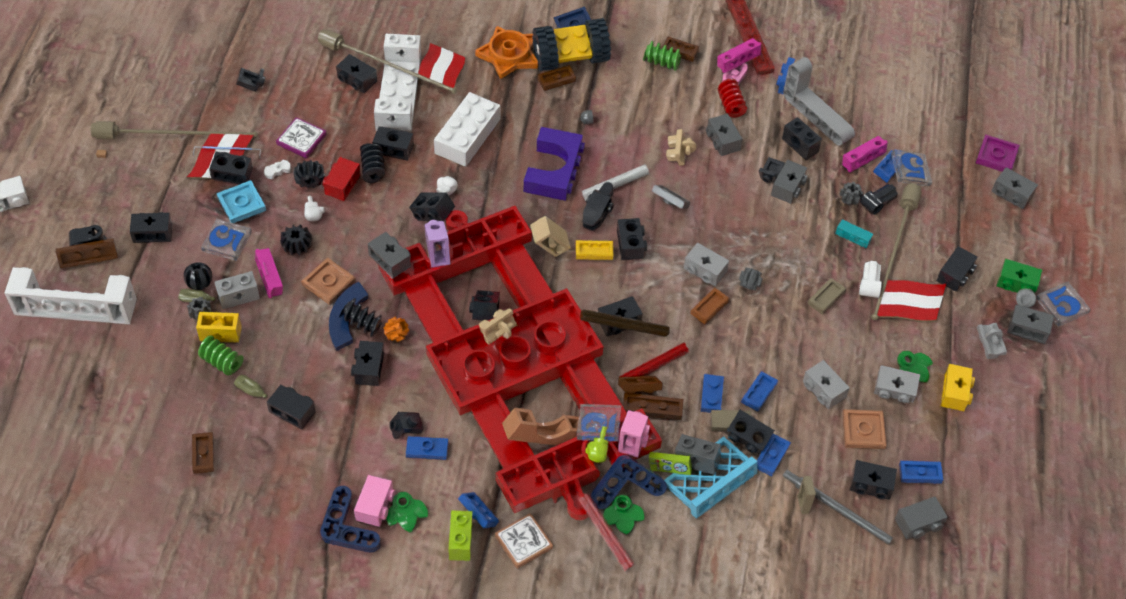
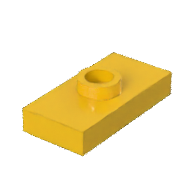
M576 240V259L613 260V241Z

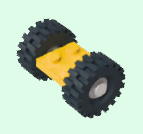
M604 18L586 20L584 25L552 29V26L533 28V50L538 61L539 71L557 69L559 63L589 59L593 64L610 60L611 42L609 40L608 26H606Z

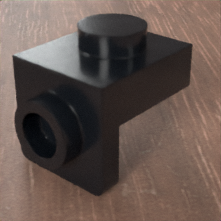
M241 68L236 85L256 92L259 86L262 87L264 84V69L261 68L257 74Z
M768 157L764 167L758 171L760 178L766 183H774L785 162Z
M398 411L389 423L394 439H398L403 433L421 434L424 430L420 414L415 412Z

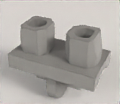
M997 323L978 325L977 330L986 358L994 359L998 358L999 355H1006L1007 350L1002 339L1003 333L998 328Z

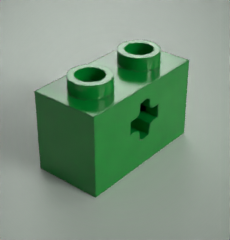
M1005 258L996 286L1016 293L1021 289H1031L1036 293L1042 269Z

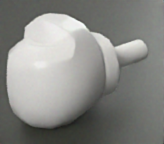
M449 176L441 177L437 180L438 188L436 191L447 192L448 195H451L458 187L457 181Z
M308 196V202L305 203L304 209L305 218L308 221H318L321 219L322 214L325 213L324 207H318V203L313 202L312 196Z

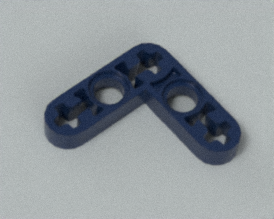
M622 455L616 459L593 490L591 499L592 502L594 501V506H597L596 508L605 509L628 480L654 496L663 495L667 490V484L661 476L628 455ZM623 463H628L629 466L632 468V471H630L626 467L623 468L621 465ZM640 471H645V478L637 480L636 475ZM611 478H618V483L615 486H608V481ZM650 480H652V482H654L655 484H660V487L654 488L650 483ZM597 497H604L605 499L598 501Z
M338 486L333 491L321 526L322 540L327 544L368 553L376 552L381 546L380 536L377 532L344 525L352 502V492L347 486ZM345 493L346 497H343L342 505H340L339 496H342V494ZM333 511H341L342 516L340 518L334 519L331 517ZM331 524H333L334 533L327 536V533L330 532ZM353 533L357 537L354 541L348 542L345 540V536ZM371 538H373L374 542H372L371 545H368L367 541H370Z

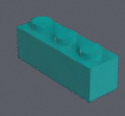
M843 219L837 226L835 233L864 248L868 247L873 237V233Z

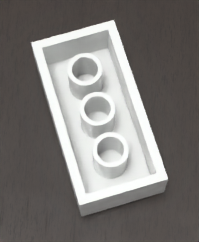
M469 92L435 137V154L466 167L501 119L500 105Z

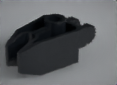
M605 182L599 191L595 189L588 196L583 210L582 222L584 228L591 231L596 230L602 225L608 213L612 212L614 208V203H612V183Z

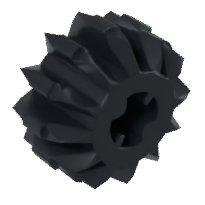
M311 159L309 161L303 160V163H297V166L294 167V180L300 187H307V189L309 187L315 188L316 185L320 186L325 177L324 167L318 161L312 162Z
M293 224L292 228L286 227L285 232H281L280 244L285 253L290 252L292 256L297 253L300 256L301 252L307 253L308 248H311L312 234L307 227L303 228L301 224L295 227Z

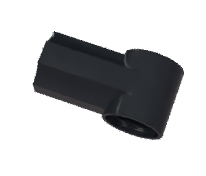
M887 184L875 192L869 191L865 193L860 203L872 215H875L882 210L884 205L897 198L898 193L892 184Z

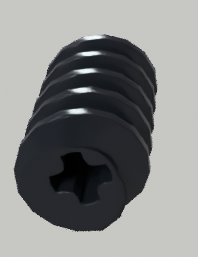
M363 144L360 146L363 180L370 184L376 183L386 173L384 170L383 148L378 144Z
M353 298L344 306L339 318L344 316V321L346 322L351 319L350 324L352 326L358 323L357 329L361 330L364 328L365 334L371 331L370 337L373 338L382 325V315L380 314L375 318V310L369 314V307L361 309L362 302L355 305L356 298Z

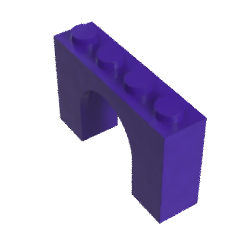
M541 127L537 138V152L559 156L566 164L561 169L555 171L528 167L524 178L523 192L566 201L567 195L572 193L573 184L571 182L576 179V166H580L581 156L579 155L585 149V143L582 142L583 135Z

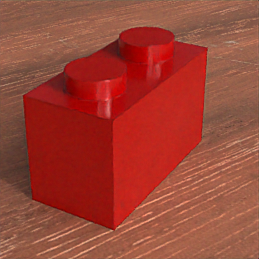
M340 157L332 165L329 175L323 179L322 185L324 186L325 195L345 201L361 176L360 164Z

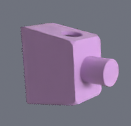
M431 220L425 224L426 244L431 267L450 265L449 240L443 221ZM435 245H440L442 249L436 251Z

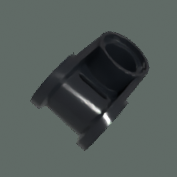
M99 225L75 228L69 231V246L107 239Z

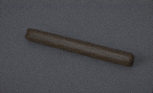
M583 309L580 313V320L663 337H667L670 334V327L666 325Z

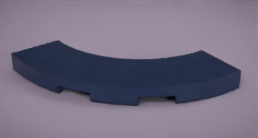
M360 282L346 289L337 299L331 310L329 333L336 351L353 343V338L349 332V321H344V316L339 318L342 309L353 298H356L355 305L369 299L368 293Z

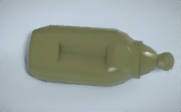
M187 288L181 289L178 297L180 301L188 303L192 302L193 298L203 297V300L206 299V301H215V297H211L202 290Z
M239 375L234 381V385L250 396L263 398L268 396L264 393L259 383L246 375Z

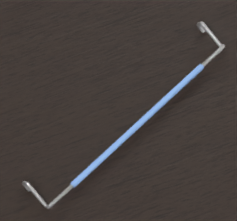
M195 146L196 148L260 150L259 159L261 158V149Z

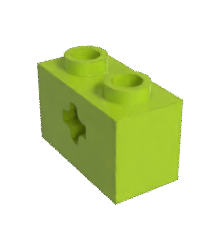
M451 510L449 560L470 561L473 527L472 511Z

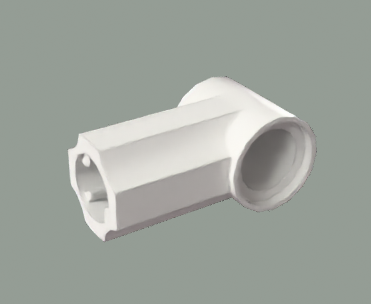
M876 261L865 263L859 295L879 298L882 284L880 281L881 265Z

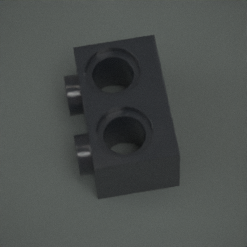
M215 151L209 167L211 179L238 185L248 182L253 170L251 158Z
M421 192L409 208L418 221H445L455 208V205L447 192Z
M640 218L617 219L616 231L621 260L643 259L644 251H647V241L643 240L645 229L644 225L640 223Z
M477 290L476 295L472 296L469 306V313H473L472 320L483 321L493 319L494 313L499 310L500 292Z
M740 409L725 434L728 435L731 441L735 443L740 442L745 445L747 451L760 455L775 430ZM735 425H743L745 432H738L735 429ZM753 435L761 436L762 443H756L753 440Z

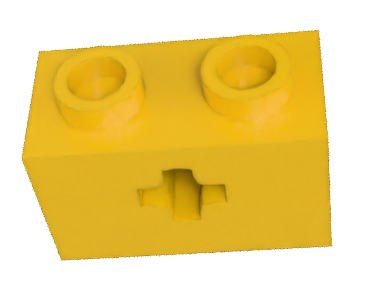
M199 312L196 329L200 341L212 335L214 340L218 339L220 342L239 343L242 328L239 313Z
M954 364L948 365L944 375L941 407L965 411L967 404L971 405L973 393H970V388H973L975 377H972V368Z

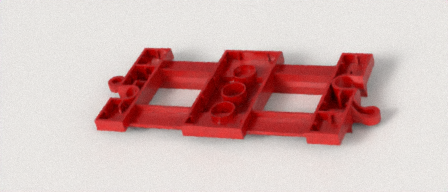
M516 206L509 207L471 223H468V217L463 211H451L445 219L448 230L450 265L431 267L428 253L419 242L406 247L411 255V267L392 279L379 265L378 268L394 296L405 292L433 342L426 345V355L459 415L472 412L503 469L496 472V482L514 514L551 497L554 503H557V498L563 496L567 503V511L570 517L575 520H584L589 517V513H586L587 511L583 509L584 507H582L581 502H579L580 500H578L586 495L582 492L581 487L596 481L600 475L595 462L588 458L585 450L589 442H594V438L600 437L598 435V430L601 427L600 424H588L590 428L596 429V434L593 436L582 434L534 455L527 442L508 440L502 423L510 414V411L504 401L561 378L583 417L593 413L602 415L607 421L608 430L610 419L614 415H618L615 428L616 434L605 435V440L609 441L607 457L611 465H613L619 456L628 455L618 452L620 431L627 412L594 361L595 358L603 355L604 346L589 322L580 320L581 310L569 290L566 288L554 294L552 293L523 246L532 241V231ZM491 262L518 308L512 310L517 326L510 330L511 337L505 338L502 335L491 344H488L483 333L480 331L479 324L466 330L461 328L437 283ZM642 408L637 410V412H641L642 414L646 415ZM649 418L647 421V425H650L649 438L646 447H641L638 458L661 448L662 439ZM628 455L635 460L638 459L637 457Z

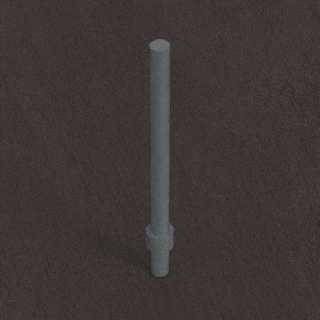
M786 470L783 477L800 489L803 477L800 478ZM814 487L815 498L888 545L890 544L893 537Z

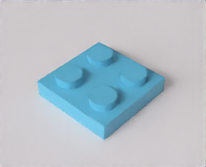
M251 180L217 193V198L231 224L266 211L265 204Z

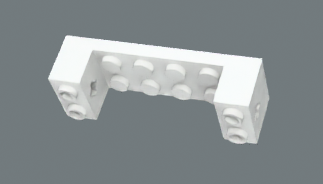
M385 34V60L418 74L421 62L420 35ZM384 64L380 98L376 99L374 108L376 131L378 126L411 133L418 77Z
M13 267L5 290L6 298L14 315L130 324L137 300L130 277L124 275H110L105 294L40 289L33 269L26 267Z

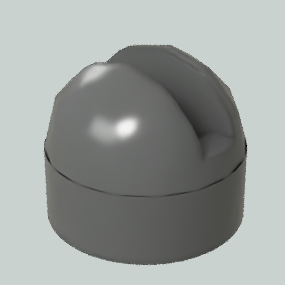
M586 110L581 113V121L584 124H593L592 110Z

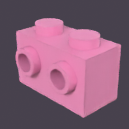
M628 410L620 431L618 452L638 458L641 447H646L649 438L650 425H647L648 416L641 412Z
M368 475L354 509L356 521L380 527L382 520L387 518L388 504L393 501L395 496L392 481Z

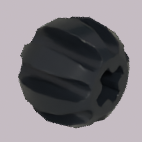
M202 262L188 265L184 270V282L191 289H205L212 282L211 268Z

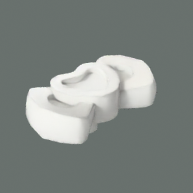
M282 160L281 162L266 166L264 169L265 176L272 180L276 175H282L283 172L290 173L291 164L286 160Z

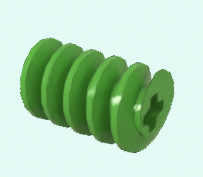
M651 41L645 50L643 61L648 58L649 63L653 61L655 65L661 63V67H665L667 64L668 69L674 67V71H677L681 61L680 49H677L674 53L673 47L667 51V45H664L661 49L660 43L654 47V41Z
M212 335L207 336L202 341L198 351L201 359L209 364L211 363L213 367H217L225 375L234 374L241 367L244 360L242 355H238V352L232 351V348L226 347L224 343L220 344V341L218 339L214 340Z

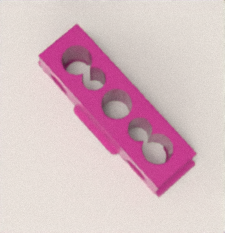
M752 38L717 56V66L723 73H726L761 55V42L758 43Z
M880 136L871 139L844 154L842 165L848 169V172L858 169L885 154L888 141L883 140Z
M256 249L255 261L268 297L272 298L273 296L282 295L283 285L270 249Z

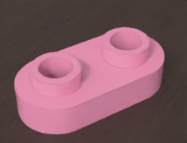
M744 63L724 73L722 82L733 78L738 81L739 85L747 73V64Z

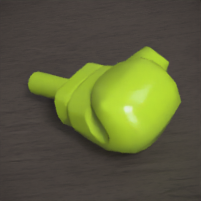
M602 426L600 437L594 438V442H589L585 452L593 462L602 463L607 459L609 441L605 440L607 431L605 426Z

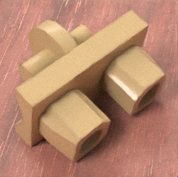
M682 129L677 130V135L668 136L669 147H675V149L667 150L666 156L668 161H677L679 166L684 165L685 154L690 155V153L696 150V143L691 138H684Z
M499 309L494 313L493 320L490 322L483 320L479 323L480 331L483 333L488 344H491L502 335L505 338L511 337L510 330L517 326L511 309L506 311Z

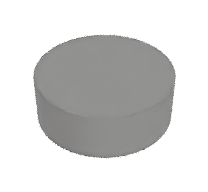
M1021 289L1016 294V301L1018 305L1030 308L1035 304L1036 296L1031 289Z

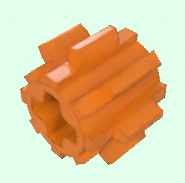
M395 316L385 323L383 327L384 334L388 340L399 342L408 335L409 325L405 319L401 317L397 319Z

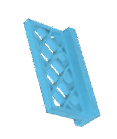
M722 437L715 443L721 444V446L725 445L729 449V453H721V458H729V465L719 464L717 470H728L727 475L716 476L715 472L713 476L701 475L702 471H699V475L673 473L664 480L667 488L691 509V514L696 519L757 474V460L752 456L748 458L725 437ZM731 458L741 459L743 463L731 465ZM684 480V486H674L672 482ZM686 480L698 481V487H686ZM701 481H713V485L709 488L701 487ZM686 492L698 493V496L692 501L685 495Z

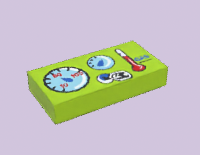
M650 452L649 454L650 469L652 471L691 475L690 456Z

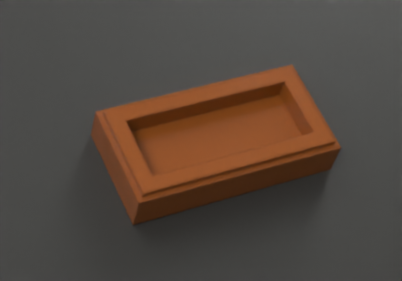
M714 288L691 310L690 314L703 324H706L729 302L730 298L717 288Z

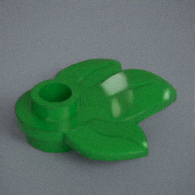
M903 351L898 355L897 363L900 367L899 370L920 374L919 382L927 383L929 381L927 367L933 364L929 356L923 353L913 354L911 351ZM905 357L909 358L910 363L906 362Z
M399 492L393 498V505L388 509L386 520L389 526L399 523L404 530L411 533L416 525L417 518L428 517V510L421 500L413 499L407 492ZM404 498L407 500L405 505L399 504L400 499Z
M619 495L613 499L612 506L605 509L603 517L606 519L604 522L607 521L606 524L608 526L615 524L621 533L627 535L633 530L634 521H644V512L640 506L633 504L628 496ZM624 504L626 507L621 508L619 505Z

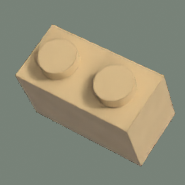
M544 216L530 225L535 243L554 257L571 249L566 230L548 217Z

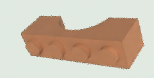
M514 408L502 423L508 440L557 446L584 434L581 430L582 421L580 417L563 415L551 422L538 423L531 410Z

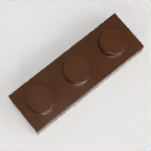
M114 238L57 248L55 251L60 269L118 258Z
M624 393L623 407L626 412L628 410L634 412L642 408L648 417L682 420L684 399Z

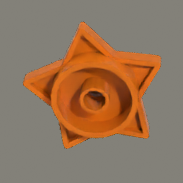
M496 26L494 35L489 43L475 50L476 57L494 65L500 79L516 69L538 68V61L531 51L533 47V33L522 34L515 30H504Z

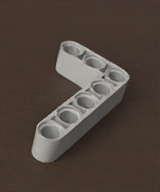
M803 57L788 67L783 91L784 97L830 140L840 146L855 136V131L848 122L808 88L812 64L808 58Z

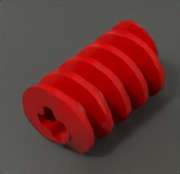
M730 78L721 82L717 90L725 113L731 118L741 117L746 113L747 106L738 81Z

